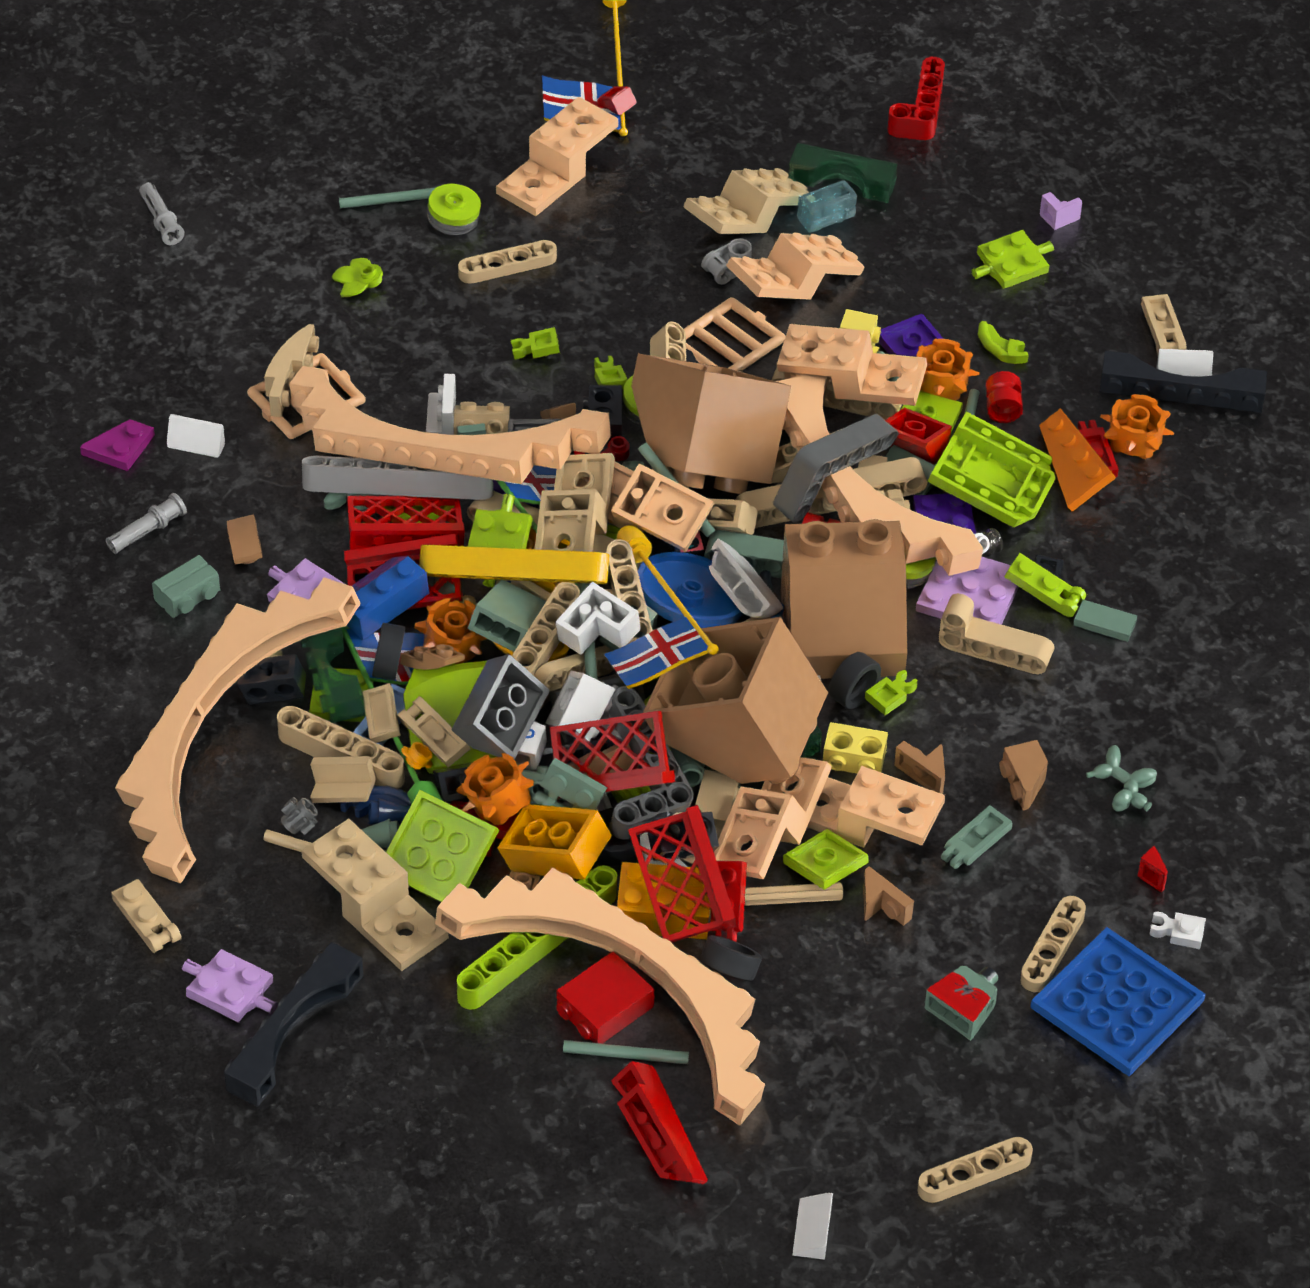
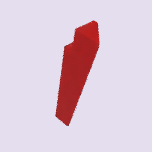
M631 1061L611 1082L623 1096L617 1104L658 1176L664 1179L705 1184L708 1179L656 1069L652 1065Z

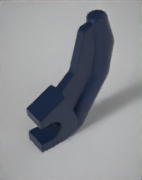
M373 786L367 802H341L340 807L341 811L346 813L349 807L356 806L355 817L361 818L368 814L370 800L377 801L380 798L405 806H411L408 794L403 790L390 786Z

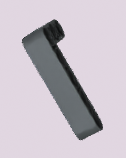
M874 414L805 445L794 457L773 501V505L793 523L801 521L810 510L825 477L886 450L896 440L898 431L881 416Z
M621 686L613 694L609 715L610 718L640 714L643 713L646 706L634 688L628 689L626 686ZM644 720L639 729L650 738L653 731ZM630 721V723L634 725L636 721ZM618 723L616 726L621 738L624 740L630 730L622 723ZM634 735L629 742L631 750L637 755L646 744L637 735ZM667 744L669 770H674L675 782L649 786L650 792L618 803L614 808L609 824L610 832L614 837L622 840L629 839L628 829L650 823L655 818V815L659 813L672 812L675 814L686 812V808L691 806L694 795L693 790ZM650 747L648 751L655 754L647 752L643 760L651 767L659 766L658 753ZM673 799L680 800L682 803H678ZM647 809H652L655 811V813L650 812ZM620 819H626L629 822H623Z

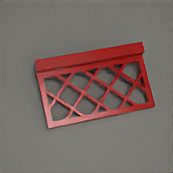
M347 496L350 550L456 534L460 546H464L465 529L464 523H462L460 499L412 496ZM354 506H366L368 509L362 512ZM394 506L396 509L390 512L384 507ZM413 506H422V507H424V509L421 510L420 512H418L417 510L413 509L412 507H413ZM441 506H454V508H452V509L449 510L448 512L445 511V510H443V509L440 508V507H441ZM378 513L383 517L377 521L370 516ZM402 513H406L409 516H411V518L405 521L404 519L400 518L399 515H401ZM430 513H434L438 515L439 518H437L436 520H432L429 517H427V515H429Z
M456 534L344 551L348 585L352 586L356 583V574H369L392 557L409 556L419 565L421 545L460 546ZM441 577L433 587L428 585L429 594L408 609L433 606L437 601L451 598L450 602L454 600L463 601L461 578ZM447 581L455 586V593L443 595L438 591Z
M661 711L550 727L554 759L556 758L565 764L570 759L580 767L579 772L583 774L586 772L589 775L588 777L608 787L606 792L675 782L674 770H669ZM653 718L655 731L648 738L638 729L645 719ZM630 721H636V723L632 725ZM618 723H622L630 730L623 742L611 734ZM603 725H609L607 730L603 727ZM591 727H595L603 734L596 746L584 738ZM582 729L580 733H578L576 730ZM568 731L576 738L569 750L561 745L560 732ZM634 735H637L646 743L638 755L627 747ZM607 739L619 747L611 759L600 751ZM580 743L592 751L584 763L573 755ZM650 747L658 753L659 766L651 767L643 760ZM623 751L634 760L627 771H624L616 764ZM596 755L607 764L600 775H597L589 768ZM639 764L643 767L641 769H636ZM611 769H614L616 771L613 773H609Z
M698 805L686 808V812L628 829L662 938L668 939L673 943L721 927L727 929L735 926V915ZM683 821L686 832L681 841L666 835L670 825ZM664 827L661 832L658 831V830H656V829H659V828ZM650 832L658 836V839L652 850H649L639 845L637 835ZM687 838L689 839L691 847L685 844ZM662 839L678 846L671 860L655 853ZM681 849L694 854L695 861L690 870L675 863ZM642 852L648 855L646 861L644 860ZM652 858L667 864L660 879L648 873L647 867ZM672 867L687 874L680 889L665 882ZM696 867H698L700 875L694 872ZM691 877L703 882L704 890L699 898L684 891ZM651 880L658 883L655 890L653 888ZM661 886L677 893L670 907L657 901L656 895ZM706 894H707L709 903L703 901V899H704V897H705ZM680 896L696 903L689 917L674 910ZM701 905L712 911L715 921L701 924L693 918ZM660 909L667 912L664 918ZM671 914L686 921L682 931L668 935L665 924ZM690 924L696 926V927H693V928L688 929V927H689Z

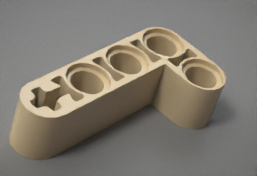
M959 593L953 594L950 597L940 623L939 642L943 647L951 651L1032 674H1042L1046 671L1054 651V644L1051 640L1044 636L973 617L974 602L971 598Z

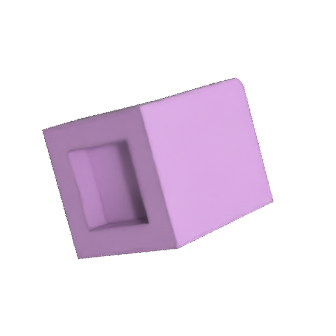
M1051 192L1042 195L1040 216L1056 230L1080 219L1082 200L1076 198L1069 202H1060Z

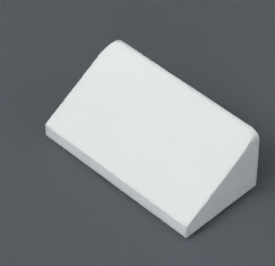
M1159 349L1156 368L1183 376H1212L1213 351Z
M174 414L170 415L167 447L211 457L220 456L225 445L222 424Z
M833 1193L800 1198L792 1256L825 1260Z

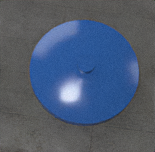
M681 552L660 553L648 558L700 628L734 624L742 618L744 613L737 608L712 576L709 566L712 565V560ZM642 562L638 568V575L646 605L657 612L659 616L669 621L675 622L684 618L685 616L646 564Z

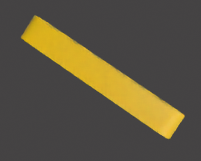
M421 545L419 566L430 577L591 584L593 581L596 584H607L610 555L607 553Z

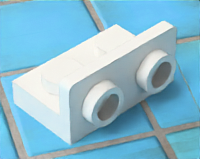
M444 374V385H438V393H429L426 423V432L454 435V409L456 405L455 374Z

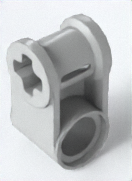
M742 238L734 239L730 243L706 254L701 266L706 272H711L714 275V279L718 284H726L731 279L737 277L726 266L731 257L743 258L744 256L752 258L751 243Z

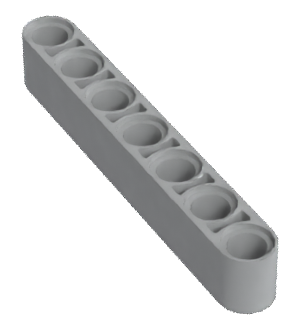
M308 456L302 459L303 489L312 492L485 500L493 496L492 479L363 458Z

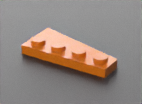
M1061 408L1039 425L1049 455L1052 457V464L1066 504L1071 512L1116 478Z

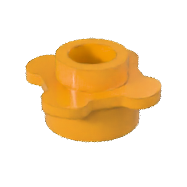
M414 742L410 748L404 746L401 749L402 754L406 756V762L411 767L418 770L422 767L428 769L432 767V752L423 743Z

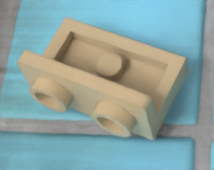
M461 402L460 405H455L454 435H457V426L485 423L486 434L508 432L510 406H504L500 402H491L487 406H476L475 402Z

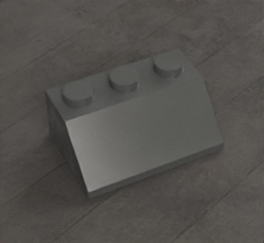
M510 654L487 660L451 730L473 749L497 757H502V753H506L515 760L550 690Z

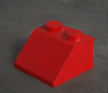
M907 408L901 409L885 420L898 431V436L890 447L896 445L931 464L939 461L950 441L952 426Z

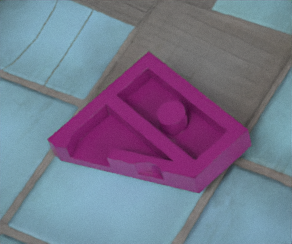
M129 419L82 444L80 447L81 455L128 471L155 436L154 427Z

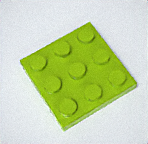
M419 790L386 853L408 872L409 887L441 903L459 883L469 888L499 829Z

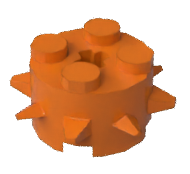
M934 339L930 345L919 346L916 357H925L927 361L920 391L955 401L960 399L961 394L967 391L966 387L969 376H977L980 373L970 369V359L973 357V354L965 352L959 348L960 343L949 339Z
M1133 394L1131 399H1118L1112 407L1111 414H1101L1100 416L1110 422L1109 430L1104 434V437L1110 440V447L1115 452L1139 456L1142 459L1150 458L1153 456V452L1159 450L1163 435H1174L1173 431L1165 428L1166 419L1171 413L1162 410L1157 405L1158 401L1146 395Z
M451 598L437 601L433 606H427L426 608L429 612L427 620L415 623L414 628L424 633L423 647L434 649L437 645H450L455 651L465 655L463 661L454 664L464 663L472 660L477 654H482L480 650L481 641L487 638L467 629L476 605L467 600H464V604L457 600L450 602Z
M502 753V757L490 758L488 754L474 761L465 770L467 777L464 783H461V786L457 788L458 793L467 796L469 799L462 808V811L465 812L473 808L478 817L485 821H491L493 825L505 823L509 817L518 813L531 802L530 787L534 785V781L524 777L522 774L529 762L526 761L517 765L514 758L506 753Z

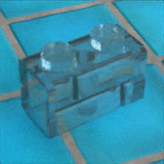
M842 180L798 196V220L808 232L819 231L829 225L843 222L844 219L855 216L857 195L849 184Z

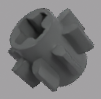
M293 797L281 809L284 813L281 817V822L293 834L301 831L306 835L318 822L314 818L318 815V811L312 802L306 798L298 801Z

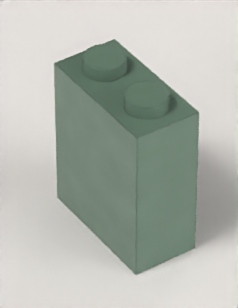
M501 579L476 604L467 629L514 652L546 601Z

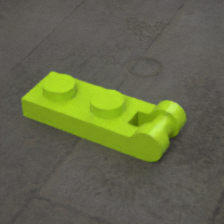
M1019 553L1004 576L1066 617H1073L1078 610L1077 605L1081 604L1083 599L1086 598V592L1081 587L1069 585L1021 553Z

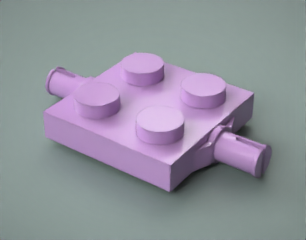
M305 558L288 573H285L275 565L270 568L268 575L279 583L267 594L268 601L271 602L281 590L310 599L313 590L318 587L324 577L340 583L343 582Z
M221 949L204 966L190 959H187L183 964L182 971L196 976L186 988V997L232 1020L239 1022L247 1012L256 1007L269 1014H273V1011L277 1009V1002L264 997V992L273 983V974Z

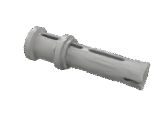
M150 182L144 183L140 187L139 192L154 216V226L158 231H161L163 242L167 245L179 243L183 239L185 232L182 226L177 224L176 215L167 209L155 185Z
M176 493L170 494L163 503L158 506H151L148 513L106 538L109 549L114 554H117L152 530L165 528L172 519L187 514L186 506Z

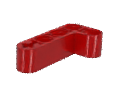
M927 57L923 60L915 105L896 103L890 106L887 126L890 135L916 140H929L935 136L945 63L941 58Z

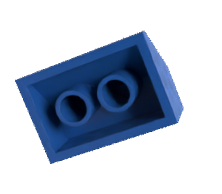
M409 556L392 557L352 585L361 604L347 626L362 640L382 627L383 622H390L429 594L427 572Z

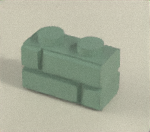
M200 555L152 583L155 601L162 608H165V611L172 618L181 613H189L196 604L205 599H212L220 591L217 571L211 565H208Z

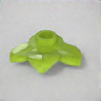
M356 258L351 260L350 266L338 268L333 273L332 279L344 284L340 294L341 297H350L362 293L366 288L377 287L382 282L383 271L379 265L371 264L370 260L366 258Z

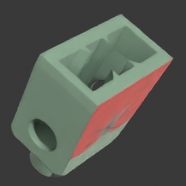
M960 966L927 989L924 1008L971 1041L995 1007L997 988L994 984L998 981V975L990 967H984L977 974L967 966Z

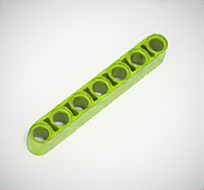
M598 866L588 873L585 880L580 879L576 882L585 889L594 891L599 898L610 905L616 900L617 872L610 866ZM539 932L510 933L460 972L457 977L458 1003L461 1007L470 1010L481 1007L569 937Z

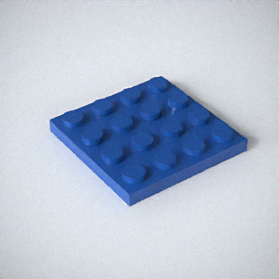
M1106 927L1031 1000L1030 1008L1124 1074L1130 1076L1204 1002L1205 993Z

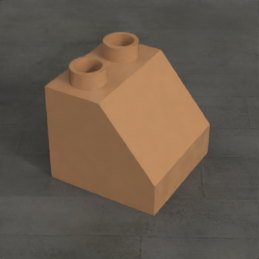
M638 353L631 387L644 437L663 464L673 468L672 475L679 484L693 488H703L706 475L716 476L713 488L736 494L747 492L749 481L771 484L791 385L724 367Z
M870 519L864 522L824 523L812 521L806 524H785L780 593L781 603L785 607L783 621L817 676L820 675L821 679L832 678L840 664L856 652H863L879 663L881 667L880 677L896 676L899 671L906 670V561L900 521Z
M781 617L701 628L712 644L718 645V653L715 655L705 654L662 674L643 713L661 711L667 745L741 784L769 781L770 783L777 784L792 778L799 768V759L808 738L817 726V717L828 691ZM653 718L645 719L651 730L654 732L655 729Z

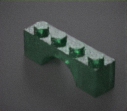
M797 143L789 163V178L805 186L814 187L823 180L833 178L845 179L860 188L863 198L885 203L889 202L896 184V163Z
M341 627L300 640L301 647H307L308 650L305 653L308 669H314L315 674H312L315 691H321L322 694L319 696L322 713H328L331 723L365 716L364 696L357 675L343 674L330 665L337 655L344 652Z

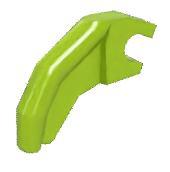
M986 321L979 323L977 335L985 349L1006 363H1028V352H1024L1025 343L1023 341L1006 340L999 336L991 324H987Z

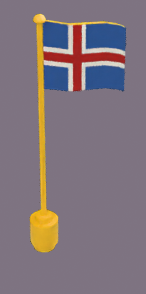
M602 0L605 6L613 8L618 86H623L618 8L623 6L627 0ZM542 75L544 120L549 121L576 98L581 97L617 117L618 127L613 131L618 132L622 137L627 136L628 130L625 128V113L617 115L597 101L600 96L612 88L611 86L591 82L558 80Z
M632 525L622 527L618 531L616 539L625 540L630 544L635 563L643 561L685 616L682 619L657 628L624 647L604 654L626 687L630 689L647 683L690 660L708 653L715 655L718 653L719 648L717 644H712L648 559L652 551V545L641 529Z

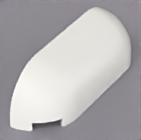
M717 539L711 549L714 551V555L709 569L712 576L742 613L758 619L769 618L779 613L783 609L782 604L749 562L730 545Z

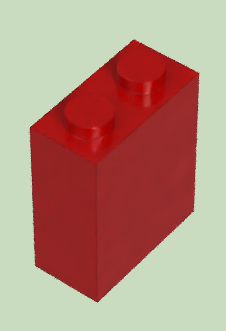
M614 951L557 990L556 1008L560 1016L565 1020L569 1019L577 1027L580 1035L586 1040L590 1039L593 1043L603 1044L654 1007V988Z

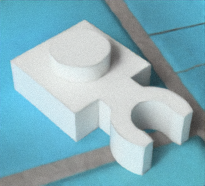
M1154 912L1152 923L1160 924L1161 926L1151 925L1149 935L1156 938L1166 935L1171 936V944L1200 949L1206 918L1176 912L1175 919H1171L1162 912Z

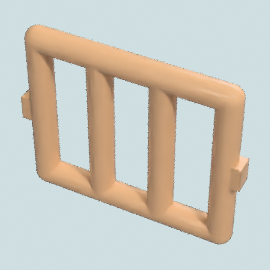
M733 297L728 298L683 329L686 340L695 335L733 363L728 369L742 372L784 343L786 337L784 333L766 321L765 315L759 311L753 312ZM732 309L770 336L771 339L761 344L722 315ZM714 322L751 349L752 352L742 357L703 328ZM686 343V349L692 351L699 363L717 366Z
M323 353L313 356V367L315 368L320 365L323 369L328 370V374L351 397L346 400L350 405L356 408L365 403V396L350 381V375L345 370L340 371ZM265 380L248 389V396L261 408L262 416L268 422L273 421L289 439H294L310 431V429H304L303 422L292 427L283 416H271L270 403L262 395L266 392ZM293 407L302 416L301 408Z

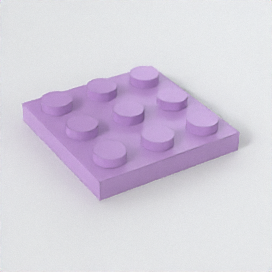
M981 557L979 569L948 576L944 568L936 561L916 603V611L941 619L950 597L953 594L959 593L968 596L974 602L973 617L1002 625L1019 586L1004 577L1011 566L1005 563Z

